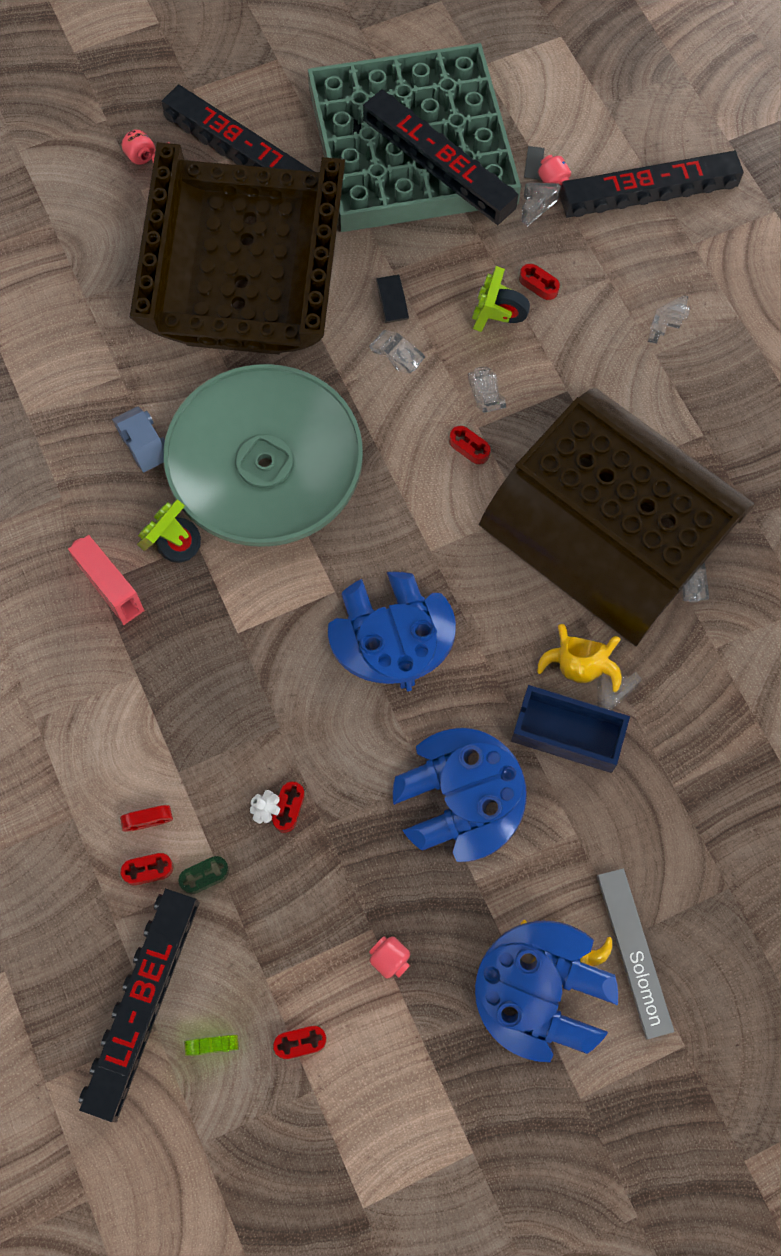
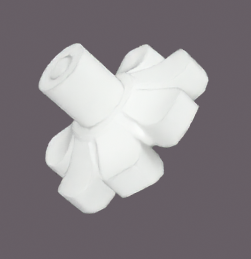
M265 790L263 796L256 794L252 798L250 813L254 815L253 820L259 824L262 822L268 823L272 820L271 814L276 816L279 814L280 807L276 805L279 802L278 795L270 790Z

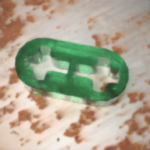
M210 857L182 871L178 879L179 886L187 894L199 893L225 880L229 874V866L222 857ZM217 863L218 866H224L220 870L221 875L216 876L215 873L205 875V873L213 869L212 864ZM191 874L194 878L202 875V878L195 881V887L191 888L190 885H184L188 881V875Z

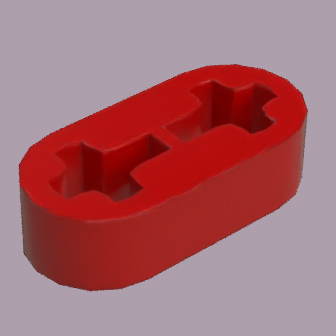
M526 264L521 268L519 281L524 287L545 300H552L557 297L560 283L554 276L535 264ZM534 274V277L530 276L528 278L526 277V275ZM549 286H552L553 289L550 288L546 290L545 287L548 288Z
M456 426L451 430L449 443L453 449L475 464H484L488 461L491 448L484 439L465 426ZM456 436H465L464 440H456ZM480 449H483V450H484L483 454H482V453H479L478 455L475 454V450H477V451H479Z
M291 781L283 785L279 794V802L276 804L280 807V812L277 816L272 815L273 825L281 833L290 832L295 828L304 802V789L297 782ZM295 788L300 796L299 798L294 797L292 804L289 805V797L286 792H291ZM288 809V817L292 821L291 823L286 822L285 826H281L280 820L277 818L283 817L285 810Z
M161 805L124 814L120 817L122 831L131 832L171 822L173 817L171 806Z
M164 853L151 854L126 861L121 867V876L129 885H141L168 878L173 872L174 864L170 857ZM160 859L164 863H168V866L163 868L164 872L159 873L157 869L149 870V867L157 866ZM131 866H135L138 870L145 869V871L137 873L136 879L127 875V872L131 871Z
M309 1026L278 1035L273 1043V1049L279 1058L284 1060L293 1059L321 1051L326 1045L327 1037L324 1030L320 1027ZM312 1031H315L316 1035L322 1036V1040L318 1041V1047L313 1048L311 1043L302 1045L301 1041L309 1038ZM287 1038L289 1042L298 1041L299 1046L290 1048V1054L285 1055L284 1050L278 1049V1046L283 1044L282 1039Z

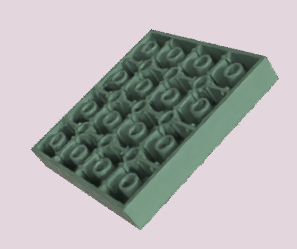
M481 43L308 69L309 91L324 157L345 159L338 217L341 232L478 211L363 121V104L381 89L389 95H393L405 107L410 108L420 119L427 121L437 132L444 134L450 142L462 148L472 159L479 161L489 172L496 174L507 186L514 188L519 194L517 204H519L521 184ZM353 119L358 120V124H361L359 134L354 132L353 135Z

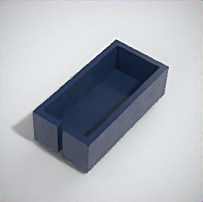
M528 685L510 742L612 773L619 760L630 716Z

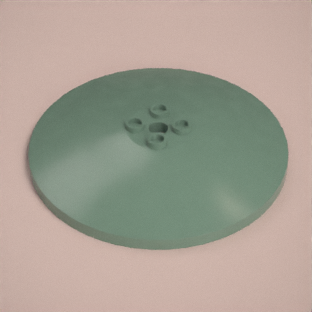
M272 364L235 368L203 383L185 399L176 411L169 425L164 444V467L168 484L175 500L178 499L185 505L182 509L185 514L199 527L220 539L240 545L256 547L277 546L295 542L312 535L329 524L340 514L351 499L359 482L363 461L360 429L354 414L345 400L327 383L305 371ZM263 458H268L272 461L267 467H262L258 464Z

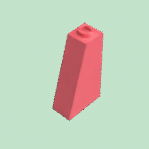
M90 535L77 539L68 548L73 560L123 625L144 612L137 592Z

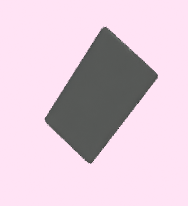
M528 146L524 178L540 180L538 169L541 166L540 162L544 158L545 148Z

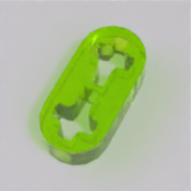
M238 1035L184 1041L185 1056L239 1050Z

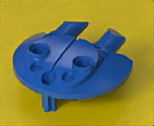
M387 572L398 604L389 605L388 609L382 607L373 610L364 582L360 579L341 593L348 619L336 618L328 623V638L331 650L338 662L353 675L375 683H400L401 689L406 688L407 691H411L412 686L415 685V679L428 674L438 667L452 649L456 635V622L452 607L441 593H432L426 599L422 597L412 573Z
M468 728L444 730L429 736L416 746L417 754L427 759L426 764L395 776L393 804L395 805L436 788L437 790L441 789L442 794L446 796L444 799L449 809L444 810V814L403 829L408 839L422 851L454 839L456 843L453 855L457 862L479 860L503 847L518 829L524 815L527 799L525 777L513 753L495 737L485 732ZM477 752L479 754L478 762L474 765H469L468 757L470 754ZM496 802L498 810L494 815L489 816L486 808L489 803Z
M533 921L508 930L493 942L479 965L475 984V996L482 1022L499 1044L522 1058L539 1062H551L554 1055L550 1045L552 1041L586 1054L601 1043L608 1034V1031L561 1015V1011L557 1010L562 997V988L568 991L574 989L618 1005V986L615 974L580 962V958L591 952L594 942L593 938L580 929L565 923ZM530 953L536 957V960L528 964L523 962L521 957L524 954ZM510 1006L514 1007L517 1013L509 1016L504 1014L502 1010Z

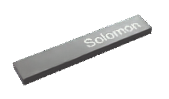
M624 868L597 875L645 1038L647 1040L673 1033L675 1031Z

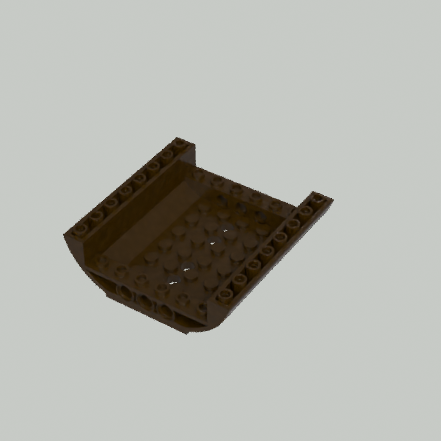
M157 142L129 317L138 325L156 335L192 347L280 355V353L302 350L319 342L325 332L345 159L322 157L320 172L184 160L180 144ZM250 216L257 219L253 224H246L244 222ZM246 237L254 240L250 245H243L241 242ZM242 279L248 282L244 288H238L235 285L237 281ZM236 301H243L245 303L242 309H234L232 307Z
M593 388L577 397L515 464L514 469L492 498L478 525L637 647L652 629L661 613L737 523L740 524L754 507L755 503L599 389ZM588 458L592 461L593 465L584 467L580 464L579 460ZM601 473H608L612 476L613 480L604 482L600 479L599 475ZM640 504H650L653 507V511L649 513L644 512L640 508ZM668 518L672 520L674 527H664L661 524V519Z

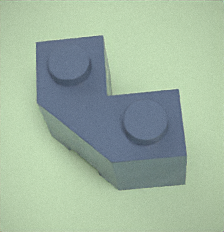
M137 406L112 419L122 440L128 446L137 466L143 473L164 463L165 439L163 437L159 438L152 426L154 423L148 411L144 412Z

